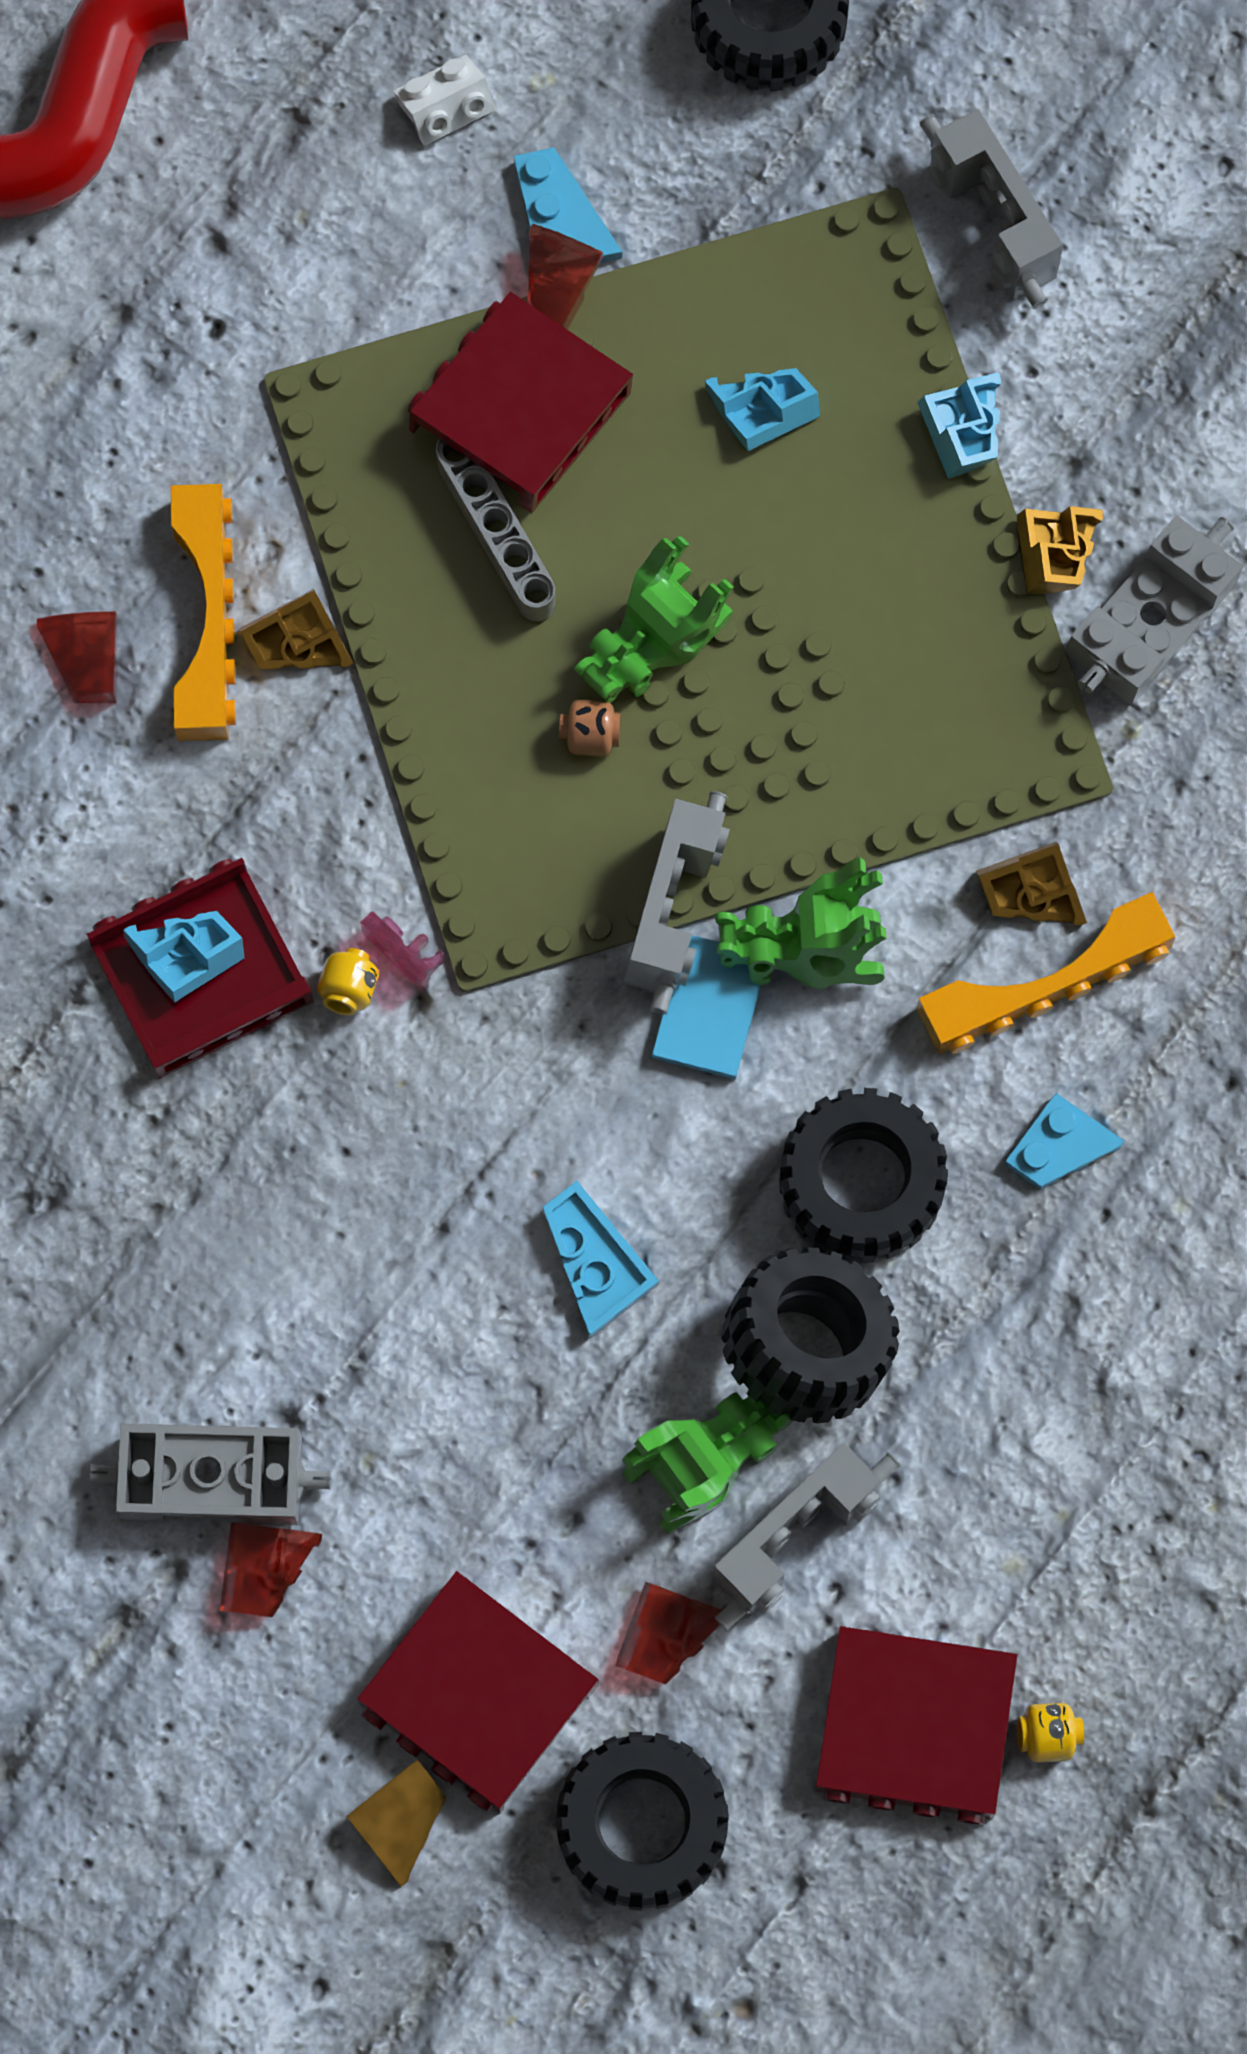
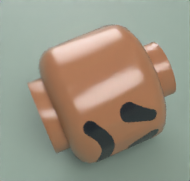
M575 700L570 705L569 714H560L559 739L567 740L568 750L573 755L606 757L610 754L612 747H619L621 713H614V708L610 702Z

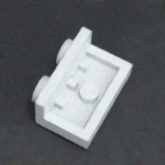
M466 54L459 58L451 59L444 63L443 66L421 77L413 78L405 85L393 90L397 103L414 123L419 140L423 145H428L493 112L496 108L486 77Z

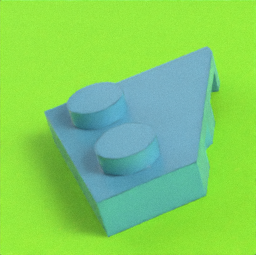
M1055 1093L1008 1157L1005 1166L1041 1190L1059 1181L1061 1177L1089 1166L1091 1162L1106 1154L1120 1150L1124 1140Z

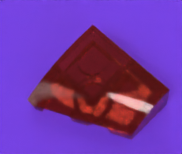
M532 224L529 233L528 304L568 330L585 298L584 292L603 259V252L562 233Z
M116 611L70 613L38 618L37 629L46 643L73 702L117 703Z
M231 1523L219 1611L273 1617L283 1602V1595L286 1589L294 1584L302 1572L300 1568L313 1547H318L321 1543L322 1534L285 1528Z
M645 1582L615 1666L666 1685L680 1671L682 1663L687 1658L695 1656L704 1647L702 1642L719 1626L714 1618L723 1610Z

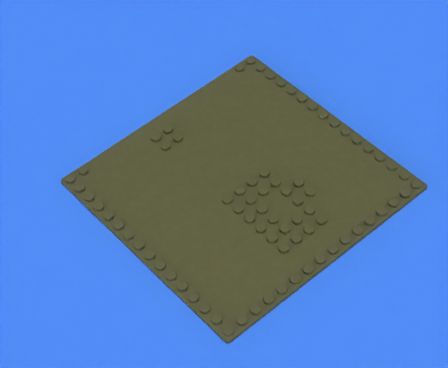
M898 188L883 190L521 298L633 373L631 394L532 514L518 505L519 492L492 475L555 585V610L549 618L540 622L530 621L520 613L440 475L436 460V443L439 438L422 426L414 434L409 431L410 413L408 412V407L412 399L419 391L426 392L434 383L433 377L444 361L447 360L451 363L459 353L458 347L466 334L470 331L477 332L484 323L483 317L488 308L267 373L265 376V385L451 966L458 987L462 992H471L634 942L675 798L707 807L711 791L725 794L727 800L723 808L725 817L722 827L730 829L719 866L710 864L706 878L682 871L674 897L666 895L667 898L674 899L666 926L677 929L713 918L718 912H732L807 889L821 875L835 872L843 868L846 863L859 857L865 860L866 870L873 869L1105 798L1112 793L1113 784L1068 657L1065 655L1066 652L1045 594H1027L1017 514L997 458L977 469L948 479L917 402L923 396L960 387L968 380L903 194ZM797 368L818 392L820 417L747 451L713 403L705 388V380L717 377L718 385L745 382L744 374L758 372L761 374H771L777 370ZM454 450L446 454L445 458L451 462H458L464 459L465 456ZM478 485L470 486L465 491L471 497H479L486 492L485 488ZM494 520L486 524L485 528L491 532H500L507 525L502 521ZM682 536L689 543V546L677 563L683 562L692 570V573L681 586L695 600L699 601L709 584L714 583L717 586L721 580L726 579L734 586L725 602L734 611L732 617L692 661L652 670L653 675L649 680L651 685L642 695L636 697L629 689L625 688L611 702L614 713H621L619 747H612L610 754L606 757L571 754L567 747V740L559 739L560 714H569L570 705L575 700L605 701L574 670L575 666L584 658L593 656L590 652L589 644L599 632L607 628L613 634L620 628L625 616L626 605L635 573L646 561L654 547L661 539L667 538L672 542L676 537ZM520 555L511 556L505 561L507 565L515 568L521 567L527 562ZM538 590L531 591L526 595V599L532 603H540L547 598L544 592Z

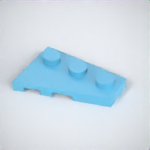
M554 147L514 156V165L541 276L622 258V250Z
M575 1181L543 1206L545 1218L589 1337L591 1338L657 1287L659 1280L578 1181Z

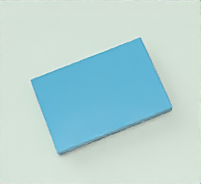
M692 935L688 946L696 949L692 968L686 985L677 984L674 995L670 999L668 1013L662 1016L652 1059L736 1080L761 985L753 984L750 981L749 970L746 964H736L732 968L721 965L720 954H717L718 941Z

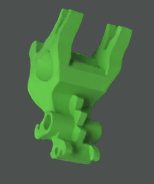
M682 536L676 537L672 542L667 538L661 539L654 547L646 561L635 573L626 605L625 616L620 628L613 634L607 628L599 632L589 644L590 652L593 656L584 658L574 668L576 673L607 703L613 702L625 688L629 689L636 697L642 695L651 685L649 683L653 675L651 671L656 668L676 666L692 661L706 644L728 623L734 611L725 602L734 586L726 579L721 580L717 586L714 583L709 584L699 601L695 600L681 586L692 573V570L683 562L677 563L689 546V543Z
M859 857L846 863L843 868L835 872L821 875L798 896L794 909L783 917L772 916L771 908L764 905H755L745 911L746 919L739 920L737 916L730 912H718L715 914V921L718 924L719 930L717 954H720L721 965L732 968L736 964H746L749 970L750 981L757 985L771 982V972L774 969L785 971L800 982L815 989H824L831 985L843 983L862 985L881 983L885 978L883 964L876 961H862V959L871 948L887 939L886 928L881 926V915L878 911L857 905L864 894L883 885L882 874L877 870L866 873L865 860Z
M734 1392L715 1407L719 1415L711 1420L666 1421L643 1434L634 1443L636 1447L622 1459L627 1467L623 1475L630 1484H633L649 1471L674 1503L661 1512L664 1519L659 1523L667 1534L673 1533L721 1505L727 1499L741 1467L749 1458L752 1457L755 1462L760 1463L773 1454L777 1444L772 1437L786 1429L793 1422L789 1420L790 1415L781 1412L777 1416L768 1411L769 1406L761 1400L756 1403L749 1396L743 1400L738 1392Z

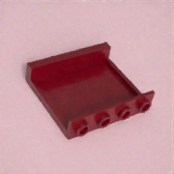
M510 291L501 303L495 301L488 308L483 317L484 323L476 333L470 331L466 334L458 347L459 353L451 363L446 360L440 365L433 377L434 383L426 392L421 390L414 396L408 407V412L410 413L409 431L414 434L422 426L519 492L518 505L532 514L631 394L633 373Z
M243 858L234 862L232 859L220 861L209 869V874L195 881L193 878L184 879L171 887V893L156 900L154 897L145 898L131 908L132 912L118 919L115 916L104 918L93 926V931L87 933L90 945L158 1079L314 1002L312 991L305 977L301 976L247 872ZM217 911L242 937L244 959L174 1002L137 957L125 939L123 930L132 925H136L137 932L164 927V920L191 919L197 914Z
M456 1571L357 1700L359 1705L364 1708L360 1715L380 1731L387 1725L399 1735L395 1742L415 1758L422 1752L435 1762L431 1770L450 1785L457 1779L470 1790L466 1797L486 1813L492 1807L501 1813L505 1808V1803L586 1698L589 1699L599 1686V1679Z
M840 1626L815 1791L824 1793L823 1800L834 1803L850 1804V1798L854 1797L867 1799L868 1807L879 1810L894 1811L895 1804L913 1807L912 1814L923 1817L939 1818L940 1811L958 1814L957 1821L967 1824L984 1825L985 1818L993 1819L996 1815L1018 1654Z

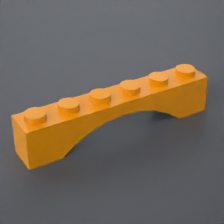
M222 484L171 485V527L174 539L188 554L200 574L206 597L205 628L198 651L185 674L173 687L174 730L177 741L229 740V725H236L235 700H228V685L236 684L235 660L227 659V644H235L234 619H227L226 605L234 604L233 578H226V564H233L234 553L233 539L225 538V524H233L232 498H224Z
M1152 891L1113 909L1105 928L1093 944L1074 962L1054 974L1029 983L1009 986L977 985L957 980L919 997L916 1010L938 1054L948 1050L952 1054H956L974 1045V1038L987 1032L991 1036H996L1009 1030L1014 1026L1013 1020L1026 1014L1030 1018H1036L1045 1014L1053 1008L1052 1003L1067 996L1068 1000L1072 1001L1086 995L1092 990L1091 985L1105 978L1108 983L1115 982L1131 972L1129 967L1145 961L1146 965L1161 961L1170 954L1168 950L1172 948L1176 936Z

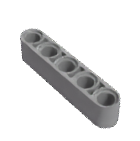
M439 439L436 443V460L439 473L518 610L530 621L540 622L546 620L553 614L556 606L554 582L491 473L466 456L458 462L447 460L445 458L446 454L455 449ZM474 485L481 486L486 490L479 497H471L465 493L466 489ZM494 520L502 521L507 525L500 532H491L485 526ZM514 555H520L527 560L523 566L518 568L511 567L505 563L509 557ZM538 590L544 592L547 598L543 602L532 603L526 599V595L531 591Z

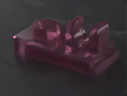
M370 912L360 922L362 934L418 989L424 992L429 987L428 981L430 976L444 963V952L440 949L432 957L419 959L421 957V949L429 942L425 934H419L406 946L401 939L404 935L403 931L391 918L385 916L381 919L375 912Z

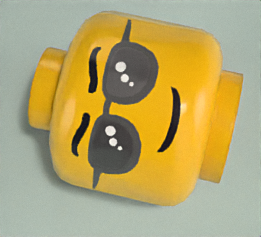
M347 948L345 952H335L326 959L317 984V992L323 999L324 1006L329 1010L341 1015H354L356 1011H362L369 1007L379 981V970L370 961V956L360 949Z
M1066 1703L1029 1705L1024 1716H1018L1017 1742L1020 1752H1026L1029 1759L1033 1762L1070 1760L1076 1751V1745L1084 1744L1083 1719L1081 1717L1075 1718L1071 1707Z

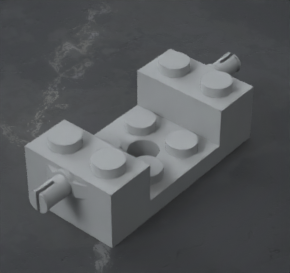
M979 108L942 128L937 122L935 115L925 117L919 124L931 142V162L928 171L938 189L944 187L950 199L978 185L979 194L985 205L989 208L993 206L1000 216L999 225L1002 232L998 234L993 268H991V274L996 285L1002 291L1007 289L1013 301L1025 295L1033 309L1043 306L1048 301V298L1040 286L1057 278L1063 244Z
M1178 515L1170 521L1150 544L1146 558L1103 608L1101 609L1097 605L1071 635L1065 655L1087 671L1077 682L1082 690L1086 686L1085 692L1092 694L1093 690L1101 682L1133 706L1236 586L1243 565L1224 552L1220 546V543L1234 530V526L1230 521L1225 525L1227 519L1220 517L1207 534L1197 531ZM1146 608H1155L1161 612L1164 621L1158 625H1149L1142 620L1140 612Z
M711 791L709 793L707 807L675 798L623 980L624 984L654 992L650 1010L657 1014L666 1015L670 999L674 995L677 984L686 985L696 953V949L688 947L692 933L666 926L674 899L667 898L666 895L674 897L682 871L706 878L710 864L719 866L730 830L722 827L725 817L723 808L727 796L721 792Z
M121 1423L118 1465L91 1464L90 1471L92 1474H90V1483H117L116 1513L120 1520L165 1522L166 1516L252 1518L254 1524L298 1525L299 1501L304 1493V1488L330 1490L331 1471H305L301 1460L302 1436L299 1428ZM214 1460L219 1463L221 1473L217 1480L212 1483H203L196 1478V1468L202 1461Z
M845 1443L836 1449L715 1565L713 1579L733 1599L714 1618L717 1623L728 1632L745 1614L751 1617L759 1610L764 1615L774 1607L783 1597L781 1593L784 1590L782 1585L785 1573L770 1558H773L790 1541L788 1538L791 1534L790 1530L797 1523L802 1528L808 1525L822 1510L820 1506L823 1503L845 1526L854 1518L859 1523L862 1522L878 1506L877 1501L880 1499L878 1492L880 1487L883 1486L882 1483L901 1466L897 1459L887 1452L870 1469Z

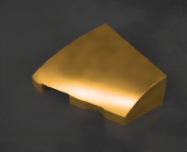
M1069 506L1061 513L1024 509L1017 514L1027 594L1057 593L1079 587L1086 571L1084 566L1085 559L1091 555L1094 547L1091 538L1095 526L1102 522L1103 510Z
M314 589L239 628L260 669H279L280 667L313 668V666L348 667L354 664Z
M1058 842L976 870L993 916L1008 918L1016 916L1046 922V920L1060 921L1079 926L1087 923Z
M417 1759L346 1817L400 1887H403L410 1878L415 1862L424 1848L429 1832L447 1798Z

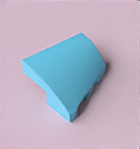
M797 368L777 370L771 374H761L759 372L744 374L745 382L718 385L717 377L705 380V388L713 403L747 451L820 417L818 392Z
M998 372L966 380L957 388L925 395L917 402L948 479L977 469L998 457V439L995 434V427L999 423L1000 409L995 408L996 388L1001 385V378Z
M217 911L197 914L191 919L164 920V927L137 932L136 925H132L123 930L125 939L137 957L174 1002L244 959L242 937Z

